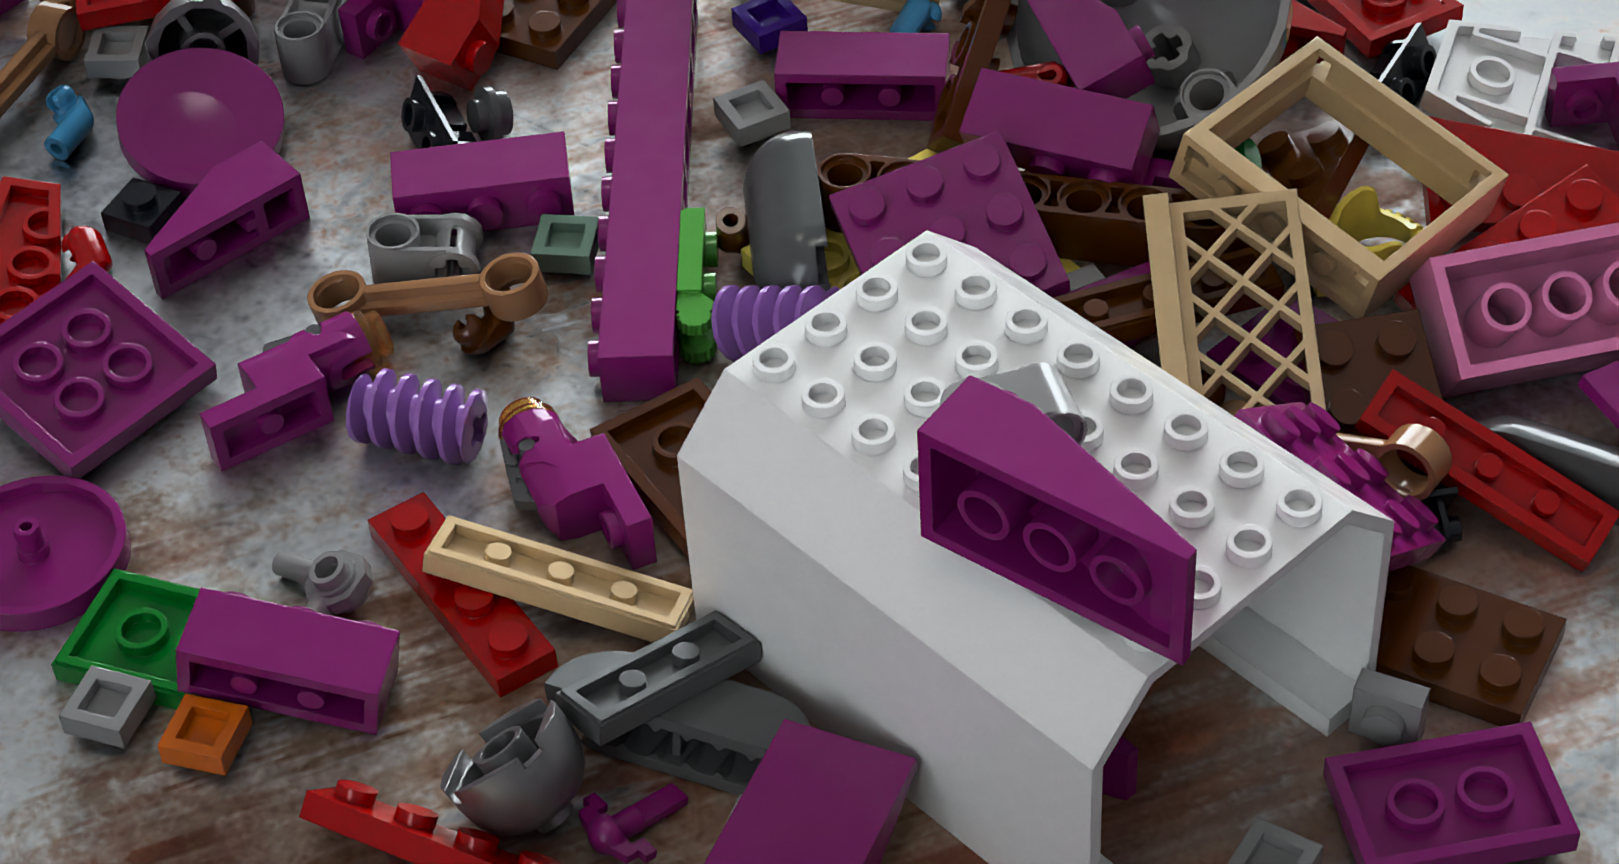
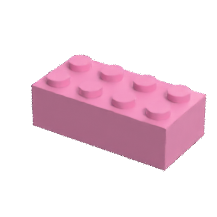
M1619 222L1429 257L1409 279L1416 308L1420 312L1442 398L1598 369L1619 360Z

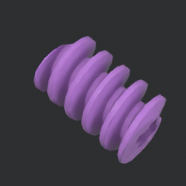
M737 285L723 286L715 297L711 316L713 336L717 347L725 358L735 362L840 289L833 286L826 292L819 285L807 286L805 289L798 285L785 286L784 289L778 285L765 286L763 289L757 285L744 286L742 289Z
M383 368L376 375L373 383L368 374H361L355 380L348 399L346 410L348 436L357 443L369 444L373 442L378 448L383 449L395 447L400 453L415 454L418 452L426 459L437 460L441 457L445 463L451 465L470 464L479 454L488 426V395L485 390L474 389L465 404V390L460 384H451L443 396L442 385L438 379L429 378L420 390L419 379L415 374L405 373L399 380L398 385L397 375L393 369Z

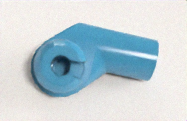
M907 0L890 27L889 32L920 33L921 30L932 31L936 28L932 20L941 21V8L937 3L929 0Z
M60 85L46 97V106L55 113L53 119L57 127L46 138L44 145L48 153L59 160H66L91 132L94 125V116L81 95L76 96L74 90L68 85Z

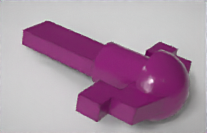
M670 783L635 804L610 816L606 814L608 804L594 792L583 799L584 808L579 810L578 818L587 833L589 844L596 852L602 855H611L626 864L637 858H640L646 864L656 858L657 850L645 838L633 844L628 839L688 805V796L675 784Z

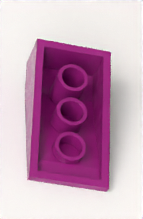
M969 375L917 430L921 536L1183 666L1191 656L1197 549L1036 405L1020 398L1009 390L1000 389Z
M784 719L704 864H880L919 765L918 760Z

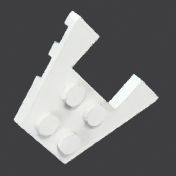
M1449 19L1419 107L1442 119L1595 147V145L1536 127V121L1550 79L1551 68L1619 61L1618 36L1603 35L1601 43L1576 41V32L1555 30L1552 39L1521 36L1522 29L1520 26Z

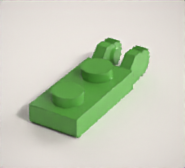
M705 207L684 208L680 212L676 319L678 330H680L679 348L681 358H684L685 362L689 361L690 364L697 363V365L699 363L705 364L708 360L711 361V358L715 357V352H717V344L713 336L711 322L712 307L718 293L716 272H708V268L719 267V247L716 231L707 232Z

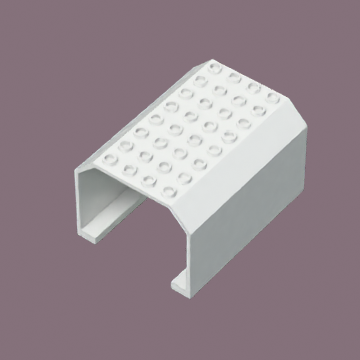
M926 230L723 370L677 454L696 620L716 610L761 642V661L746 670L776 694L798 706L807 719L821 730L916 758L919 765L906 798L988 864H1114L1100 853L1103 766L1152 683L1177 663L921 536L917 430L939 408L943 391L951 383L966 379L969 375L981 378L1017 370L1031 363L1044 362L1053 365L1061 373L1086 420L1088 431L1085 440L1080 446L1197 549L1191 651L1200 646L1326 737L1350 718L1353 688L1362 667L1376 671L1395 521L976 247Z

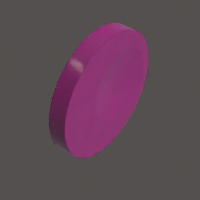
M188 48L155 58L141 67L129 79L121 92L116 108L118 140L129 165L146 181L181 191L183 196H189L212 167L254 144L263 141L277 154H279L283 144L285 131L284 108L280 93L274 82L259 66L250 60L220 49Z
M59 475L24 478L0 486V631H36L71 621L86 612L114 568L126 571L131 556V538L123 512L108 492L91 482Z

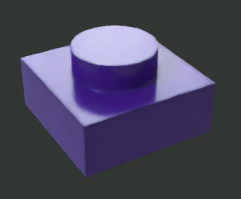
M750 0L731 8L733 26L759 54L778 48L780 31H808L807 17L790 0Z

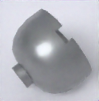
M171 0L155 16L147 36L148 62L164 54L188 48L220 49L240 55L256 65L259 62V40L250 18L231 0Z
M540 698L513 708L490 723L479 733L486 744L471 759L462 749L451 761L442 776L440 788L456 808L480 829L497 836L523 835L535 829H538L541 833H546L562 824L572 813L574 806L570 801L575 797L581 786L585 771V756L582 741L566 715L554 701L550 700L547 707Z

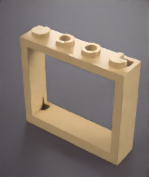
M1317 36L1185 132L1169 177L1199 200L1286 190V187L1236 151L1235 148L1305 97L1453 205L1383 261L1298 197L1309 283L1357 319L1368 317L1407 285L1412 275L1429 257L1443 255L1490 216L1509 174ZM1319 56L1324 59L1320 64L1316 63ZM1286 210L1258 213L1247 225V228L1272 244L1288 226ZM1289 243L1282 251L1292 258Z

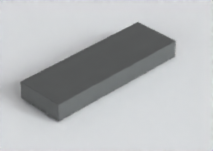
M715 610L556 692V704L573 726L599 746H602L760 662L761 642Z

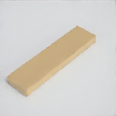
M449 515L425 551L422 572L649 642H655L686 626L695 607L693 589Z

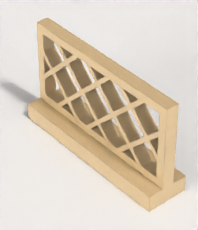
M1297 188L1169 203L1168 193L1142 195L1161 369L1207 399L1221 384H1224L1248 401L1242 409L1275 405L1267 398L1288 376L1309 391L1312 403L1317 404L1326 411ZM1286 210L1288 226L1272 244L1247 228V225L1258 213ZM1212 219L1224 227L1226 231L1206 251L1186 237L1184 222ZM1237 237L1262 254L1243 276L1218 259ZM1289 243L1292 258L1282 251ZM1188 255L1198 261L1190 270ZM1272 262H1275L1291 273L1295 278V283L1279 301L1254 284L1255 280ZM1208 269L1233 285L1214 308L1192 293V286ZM1243 294H1246L1269 310L1250 333L1224 316ZM1296 300L1298 301L1299 315L1289 308ZM1194 311L1204 317L1197 327ZM1279 319H1282L1302 333L1303 340L1287 358H1284L1260 341ZM1214 326H1217L1240 342V345L1221 366L1201 353L1198 348V344ZM1250 351L1277 368L1257 392L1231 374ZM1304 357L1307 373L1297 367ZM1201 369L1211 375L1204 385L1202 384Z

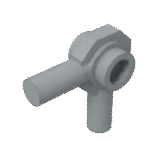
M342 549L325 552L315 560L283 550L275 555L272 562L274 574L305 585L306 599L309 601L305 607L326 615L351 613L360 608L366 601L369 587L373 583L371 565L361 555Z

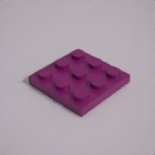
M1000 130L829 195L831 208L860 276L927 230L976 247L1052 298L1070 292L1069 278Z
M94 261L0 324V419L65 476L82 478L217 379L216 363Z
M1303 402L1245 408L1239 409L1234 415L1237 419L1395 521L1388 572L1429 559L1447 540L1434 528L1438 523L1434 513L1417 498L1411 495H1407L1405 498L1400 496L1385 481L1389 476L1387 469L1367 451L1358 448L1354 452L1336 435L1340 430L1337 421L1317 404L1310 402L1306 406Z

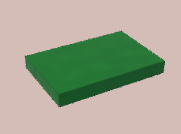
M114 568L52 662L51 666L56 680L79 685L92 665L151 680L157 697L153 704L177 710L185 693L177 691L176 648L200 589Z

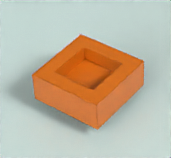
M185 693L157 745L162 763L226 776L253 724L249 707Z

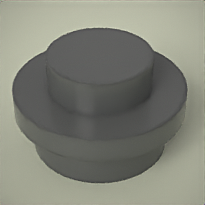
M491 86L478 87L475 90L473 99L468 101L466 109L467 121L471 131L478 133L482 141L500 139V136L509 135L513 128L514 118L508 94L504 90H494Z

